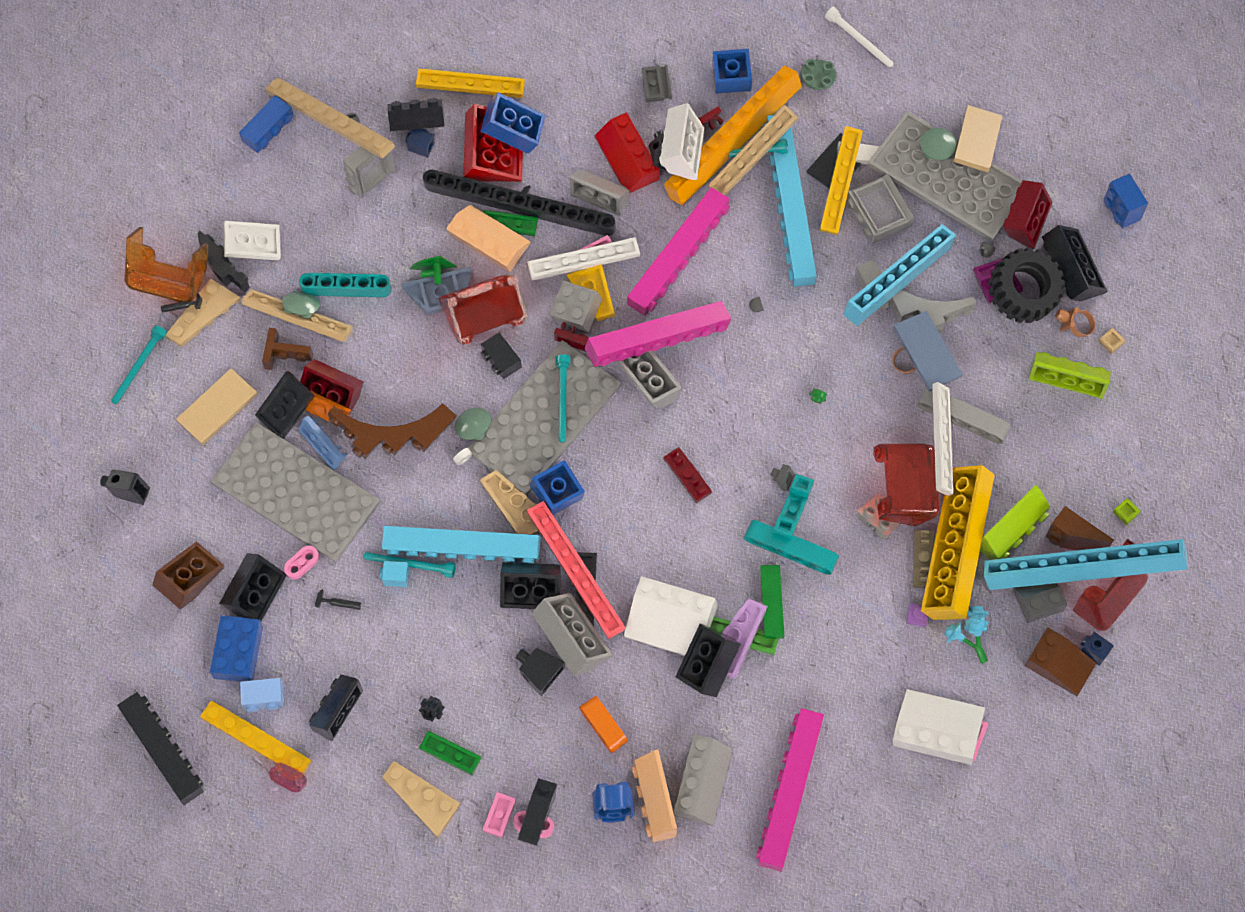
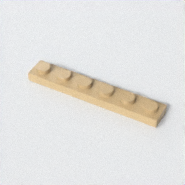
M784 105L714 178L709 186L726 195L799 118Z
M253 289L243 298L242 305L329 336L338 341L345 342L352 333L353 326L317 313H313L311 318H303L301 315L286 313L283 310L282 300Z

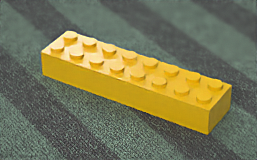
M983 465L952 468L953 494L949 496L944 494L921 612L933 620L967 619L994 481V474Z

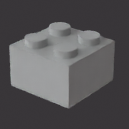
M563 281L549 315L557 323L562 324L565 322L567 326H575L576 329L589 333L602 302V297L597 291Z

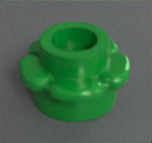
M815 388L809 393L812 396L811 400L818 404H821L822 401L826 402L827 393Z

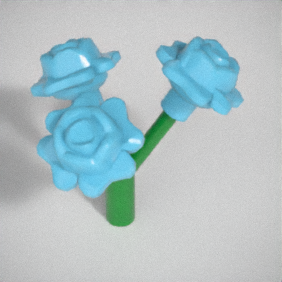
M983 606L970 607L967 613V617L970 619L966 620L964 629L968 630L970 634L973 633L976 637V644L966 639L965 635L961 633L960 622L957 625L951 623L946 628L944 633L947 637L946 643L956 639L960 642L963 641L975 649L981 664L987 662L988 659L982 648L980 635L982 631H987L989 623L985 621V617L988 616L989 612L985 611Z

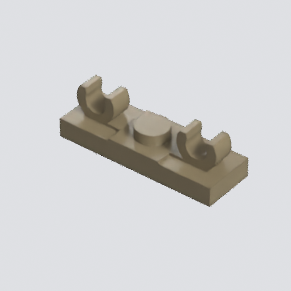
M914 530V588L926 587L934 548V531Z

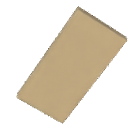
M968 105L953 162L989 172L1002 115Z
M230 369L177 417L176 421L199 443L204 445L253 400L258 393L233 369Z

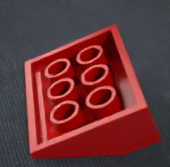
M473 104L465 113L463 177L484 182H521L523 151L481 132L487 107Z

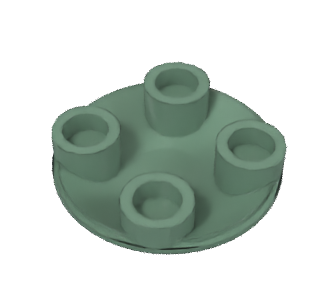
M808 59L801 69L800 75L803 83L815 90L827 89L836 80L834 64L830 61Z
M943 128L927 130L920 140L921 149L927 159H950L957 147L953 134Z
M302 291L288 293L282 300L284 312L301 315L303 318H311L312 314L320 307L317 297Z
M483 408L468 409L457 418L455 432L462 439L481 440L489 429L492 418Z

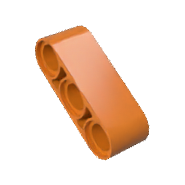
M596 695L579 706L583 716L610 753L628 743L625 734Z

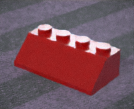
M627 112L610 119L594 135L620 184L625 186L629 193L659 181V168L654 166L651 154Z

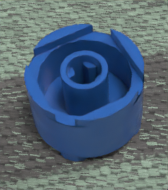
M619 782L616 785H608L606 783L596 785V790L592 793L594 818L596 820L599 817L602 818V822L615 823L625 821V817L630 815V818L635 815L633 790L627 782Z

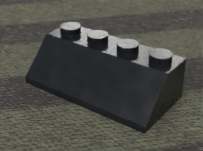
M1057 225L1042 236L1044 247L1052 257L1051 261L1053 263L1056 261L1059 265L1057 267L1058 270H1061L1063 273L1061 280L1065 281L1066 295L1071 300L1081 302L1108 292L1079 229Z

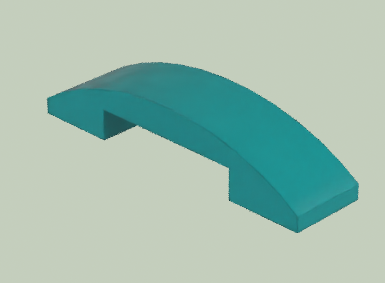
M796 474L772 532L788 538L792 537L814 484L813 479Z

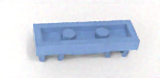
M304 417L298 429L299 432L332 470L337 469L341 461L345 460L347 453L341 454V446H334L330 438L322 431L324 426L318 427L316 425L317 418Z

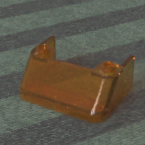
M138 227L126 237L125 283L127 287L135 291L177 302H191L195 299L207 271L208 244L204 243L192 254V260L188 264V269L155 261V251L152 247L143 244V227Z

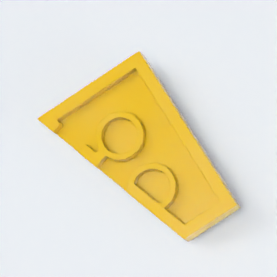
M602 264L566 274L572 284L597 291L602 297V302L595 316L597 321L616 316Z

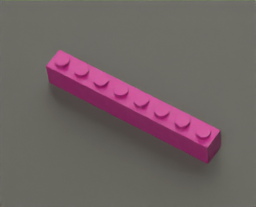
M712 187L708 190L627 296L628 306L644 316L649 311L652 312L655 309L657 300L665 296L668 290L667 287L670 283L673 284L676 281L679 271L687 267L689 258L696 255L699 245L702 242H706L709 232L718 226L721 216H725L728 213L730 206L727 196Z
M718 301L588 338L585 350L594 367L606 366L610 362L623 361L634 355L640 356L648 351H657L662 347H671L683 341L689 342L700 336L706 337L714 332H723L728 328L732 318L723 302Z
M801 708L799 714L795 713L792 724L796 726L795 732H790L787 742L791 744L790 750L785 751L782 761L786 765L784 770L779 771L777 779L778 782H781L779 790H774L772 801H775L774 809L769 808L766 819L770 820L769 827H764L761 837L765 842L763 847L758 848L756 859H760L759 866L779 872L783 870L824 714Z

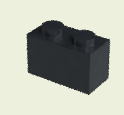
M500 332L481 344V356L486 362L489 360L492 364L493 372L497 376L500 375L502 379L522 368L521 359Z

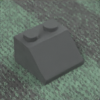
M1057 583L1013 588L1027 623L1063 612L1067 606L1063 592Z

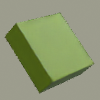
M1128 498L1113 510V513L1125 525H1128L1141 512Z

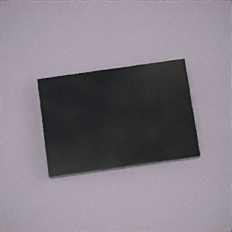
M842 133L833 140L807 169V173L827 188H830L838 155L839 141L841 142ZM855 162L853 173L860 167L862 163Z
M286 371L255 416L273 433L284 439L315 395L290 371Z

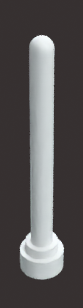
M835 7L828 10L825 18L829 22L837 23L887 67L893 66V61L843 20Z

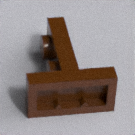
M269 328L262 359L264 369L272 370L275 357L283 360L291 358L300 362L312 361L313 352L311 346L278 343L279 334L277 329Z

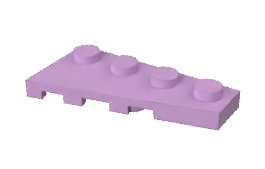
M751 598L745 602L722 632L741 643L727 676L733 679L739 673L768 606Z

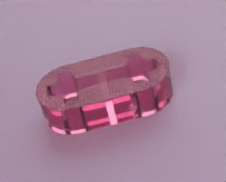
M277 763L269 771V776L273 782L291 792L298 793L307 785V778L304 774L284 763Z

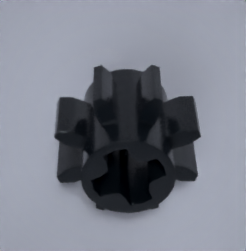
M430 696L428 700L426 698L422 700L418 711L421 712L423 719L433 722L435 718H441L445 706H442L440 699Z

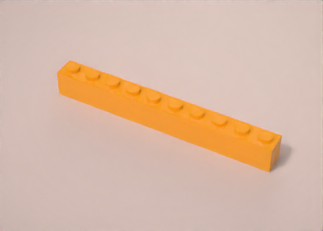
M784 65L702 146L696 180L673 174L664 183L669 199L683 205L730 159V152L740 149L767 122V116L774 115L802 87L798 72Z

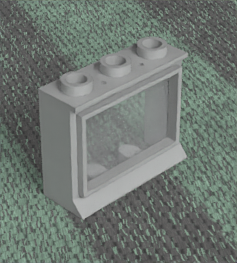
M359 147L343 160L345 167L343 170L347 175L346 180L349 184L348 189L352 194H357L360 198H362V194L367 193L389 174H396L391 151L381 159L364 148Z
M888 173L875 181L848 191L847 205L855 212L856 221L859 224L861 223L866 238H870L872 244L912 227L914 216Z

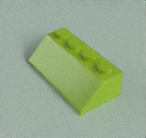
M1036 352L1029 380L1103 399L1110 383L1111 371H1107L1103 367L1088 366L1084 362L1069 361L1065 357H1054L1046 352Z
M1037 485L983 537L980 552L989 560L1008 558L1010 556L1009 551L1013 547L1017 549L1023 543L1022 538L1026 534L1030 536L1036 529L1035 525L1038 522L1043 523L1048 518L1050 505Z

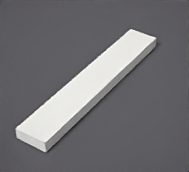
M636 237L528 261L527 265L531 280L533 281L600 264L604 265L639 257L640 251Z
M936 382L932 384L936 490L949 496L953 494L950 392L948 387Z

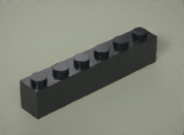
M136 692L117 706L184 806L204 792L201 788L204 783L198 775L193 776L190 771L193 769L187 758L184 760L179 754L182 753V750L176 742L174 744L171 743L169 738L172 735L166 726L164 728L160 726L159 722L162 720L156 711H150L148 707L151 704L146 696L141 697Z

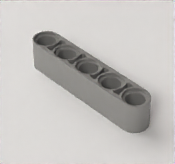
M925 388L917 405L930 414H933V390L928 391ZM950 396V418L952 424L994 443H1003L1011 427L1007 421Z

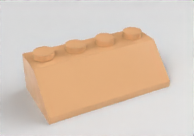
M472 205L458 212L446 228L450 236L508 272L512 271L531 243Z
M654 750L635 759V766L631 768L634 779L638 778L639 786H636L638 798H642L644 803L641 806L643 818L647 817L649 824L645 825L647 837H652V841L657 842L676 837L677 826L659 751Z

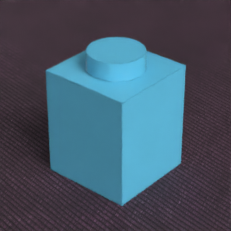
M384 561V567L380 568L379 578L382 579L384 586L408 587V563Z

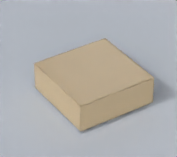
M1111 328L1098 340L1110 354L1120 348L1126 341L1114 328Z

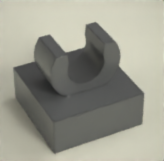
M785 464L782 465L781 470L773 468L770 474L774 477L773 481L777 482L780 489L788 491L795 476L791 467Z

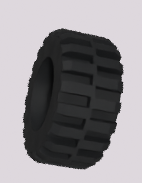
M1020 248L1007 254L992 270L988 283L989 286H992L989 289V295L993 296L991 301L994 305L997 304L999 307L998 311L1001 314L1003 312L1007 314L1006 318L1010 320L1015 318V322L1022 323L1024 320L1025 323H1032L1034 320H1041L1058 306L1064 294L1062 289L1065 287V281L1061 280L1063 273L1061 270H1058L1057 267L1059 265L1057 262L1053 263L1051 261V256L1048 254L1046 256L1043 255V251L1038 249L1034 252L1032 248H1026L1024 251ZM1015 272L1027 273L1037 281L1040 288L1039 299H1027L1017 292L1013 284V274Z

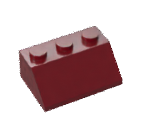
M1022 180L1020 187L1017 188L1015 200L1010 205L1009 215L1004 220V229L1008 236L1032 249L1036 247L1053 204L1043 183Z
M316 359L304 366L300 380L310 391L351 409V412L360 397L364 381Z

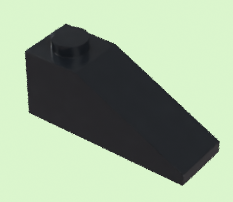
M538 778L529 801L518 840L538 845L556 797V783Z

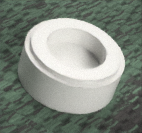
M465 448L453 458V461L457 465H461L472 456V452Z

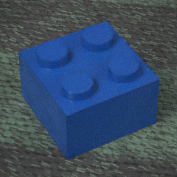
M749 49L713 51L712 66L715 93L751 91L752 73Z
M1130 173L1111 181L1104 197L1105 206L1111 210L1114 221L1117 224L1119 223L1121 228L1140 221L1148 205L1146 198Z
M565 460L532 477L530 487L540 503L544 501L552 515L578 502L585 493Z

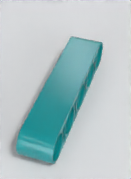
M304 273L299 278L301 291L314 296L387 297L392 291L389 277L383 274ZM306 283H312L310 286H304ZM326 283H331L329 286H323ZM345 283L349 284L347 287H342ZM362 284H368L366 287H360ZM381 284H386L383 288L379 287Z
M751 520L743 537L745 541L823 574H832L839 558L838 554L794 535L788 538L772 532L774 527L757 520Z

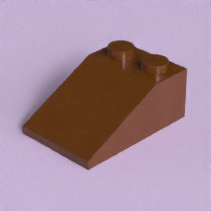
M1066 506L1052 522L1046 535L1053 545L1077 551L1111 547L1114 541L1113 538Z
M196 541L156 571L152 586L181 610L200 594L222 571L225 565Z
M1047 627L1025 667L1073 695L1078 696L1097 663L1067 638Z

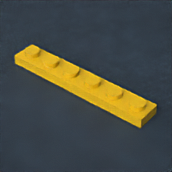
M418 68L416 88L495 95L499 92L507 97L523 98L525 79Z
M848 126L844 127L819 231L837 235L839 232L863 130Z
M212 700L200 716L202 720L299 778L303 776L312 762L311 759Z

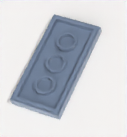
M927 311L893 326L896 335L928 391L933 390V383L939 382L945 385L963 376Z

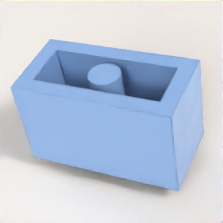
M280 678L240 682L241 706L247 712H257L262 708L277 710L279 707L284 706L283 683Z

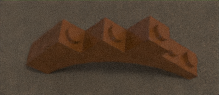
M443 403L425 417L397 426H376L360 422L347 416L335 406L328 413L329 421L336 427L340 426L347 438L355 440L351 445L353 448L352 452L357 457H363L364 459L380 443L383 445L382 448L388 454L392 453L394 456L409 440L412 441L411 444L418 451L422 450L425 452L457 416Z

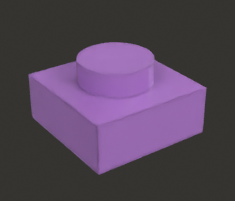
M910 603L906 624L921 627L927 626L928 616L921 612L922 605Z

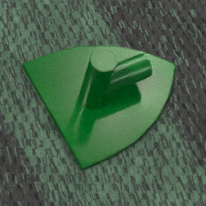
M436 256L414 263L410 270H423L420 272L422 278L434 276V285H441V270L454 268L457 265L442 256Z

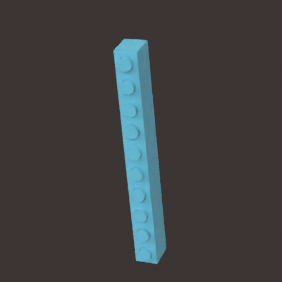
M775 115L767 116V123H768ZM790 127L780 138L787 139L788 147L786 146L788 153L771 152L769 162L770 166L774 167L772 180L777 185L774 190L775 198H779V203H777L778 214L782 215L780 229L785 233V236H783V246L787 247L788 251L785 253L786 264H790L788 277L789 280H792L793 287L816 284L817 275L793 133Z
M1179 539L986 560L984 562V578L989 590L1187 570L1188 553L1184 540Z

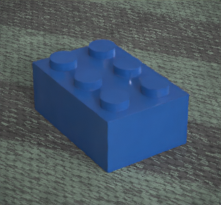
M497 92L488 102L481 132L529 154L539 144L546 115Z
M220 616L210 673L214 679L238 682L253 681L263 625L260 620Z

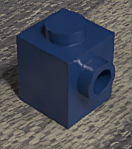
M412 129L405 139L408 151L428 158L435 144L434 134L429 133L425 129Z
M1096 632L1091 637L1087 635L1081 642L1083 646L1081 651L1095 661L1098 666L1102 664L1114 647L1113 644Z

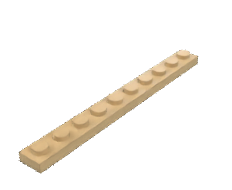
M279 77L265 88L269 95L273 97L276 95L292 108L381 159L395 148L392 141Z

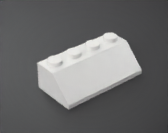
M688 103L668 109L662 151L659 159L661 165L666 168L668 173L696 180L704 126Z

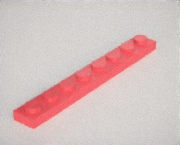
M542 501L527 510V514L608 640L624 631V624L545 502Z

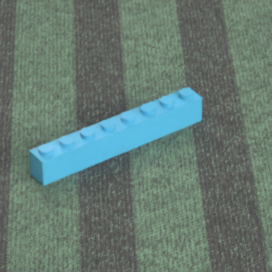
M943 224L940 225L848 301L843 315L856 326L860 325L948 252L952 247L956 234Z
M384 526L382 549L387 551L389 555H399V552H406L407 556H418V553H426V557H437V554H443L445 558L456 559L457 555L464 556V559L468 560L484 557L483 560L495 561V558H503L504 562H515V559H522V563H534V560H539L541 537L528 534Z

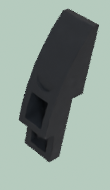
M199 231L197 234L202 252L216 277L226 287L233 282L243 292H246L250 288L248 277L243 272H237L228 257H224V247L222 245L218 246L209 234L205 235Z

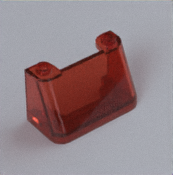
M513 275L497 276L438 298L457 343L462 345L471 343L472 338L477 334L505 324L519 326L523 324V320L529 319L516 276Z
M881 443L874 446L873 455L876 462L884 463L887 491V497L883 498L877 506L879 520L916 527L936 517L939 512V495L936 490L934 447L925 443Z
M1127 539L1122 546L1133 545L1134 543ZM1148 574L1117 577L1106 591L1098 586H1089L1082 593L1072 611L1097 630H1108L1144 587L1148 580Z

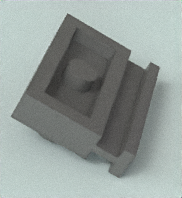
M668 65L664 67H643L642 77L646 102L663 101L664 99L672 100Z

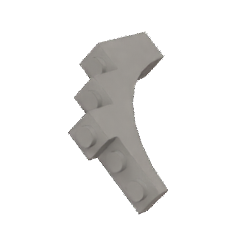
M874 260L858 265L855 272L862 289L882 274ZM901 290L878 310H885L891 305L899 323L927 311L938 332L941 333L945 322L949 323L961 315L968 316L973 313L976 301L974 297L957 301H933L916 297Z

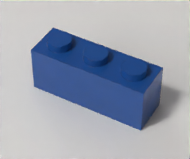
M275 95L239 132L241 141L259 153L261 149L267 147L273 137L280 133L285 124L291 122L294 116L292 107Z

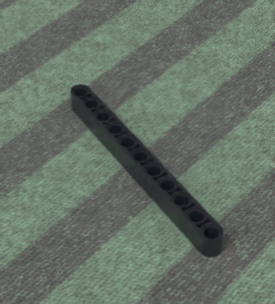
M430 169L423 174L425 188L433 193L524 216L538 217L540 220L603 236H611L616 231L615 218L611 214ZM430 179H436V180H435L434 182H432V183H429V182H428V180H430ZM448 183H452V184H453L451 187H446V186H445V185L448 184ZM467 187H468V188H471V189H470L469 191H467V192H466V191H462L464 188H467ZM482 192L488 193L486 196L480 195ZM501 196L506 197L504 200H498ZM517 201H523L520 205L515 204ZM535 205H541L539 209H533ZM554 209L558 210L559 212H557L556 214L550 213V210ZM570 214L576 215L575 218H569L568 216ZM589 218L594 219L591 223L586 222ZM605 223L612 224L610 227L603 226Z

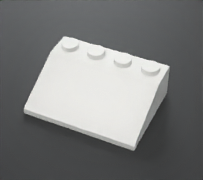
M641 576L633 598L624 637L685 656L699 624L711 626L718 607L716 598Z
M907 689L893 736V746L972 765L985 707Z

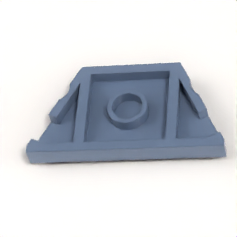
M467 267L441 274V285H434V276L402 283V289L427 315L463 307L472 269Z

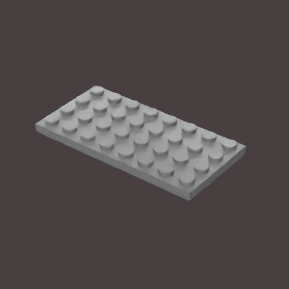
M906 111L869 160L867 166L883 176L888 173L892 181L992 242L1004 226V220L1009 215L1010 205L1015 200L1017 188L1020 187L1022 180L992 162L989 172L953 162L955 153L952 158L945 160L925 158L920 146V140L927 130L935 127Z
M562 340L491 421L484 438L474 440L468 449L472 452L474 459L492 472L497 470L515 488L527 496L532 490L530 487L532 477L551 468L617 392L621 387V382L599 366L594 367L588 358ZM560 354H566L571 357V364L567 369L566 441L564 443H560L558 439L559 369L555 365V357Z
M257 422L210 481L212 485L308 546L315 547L320 554L334 563H337L381 503L377 497Z

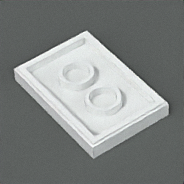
M224 221V257L280 260L279 225Z

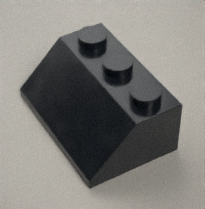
M430 98L427 101L411 100L405 103L395 101L388 104L387 112L390 131L445 127L442 99Z
M247 553L219 604L242 618L262 621L287 575L261 555Z
M502 562L500 572V608L535 609L543 599L560 595L561 565Z
M699 624L675 677L703 695L717 697L741 643L724 633Z
M342 674L338 679H334L328 696L325 695L320 702L321 707L317 713L314 712L309 720L311 730L330 741H333L363 692L358 679Z

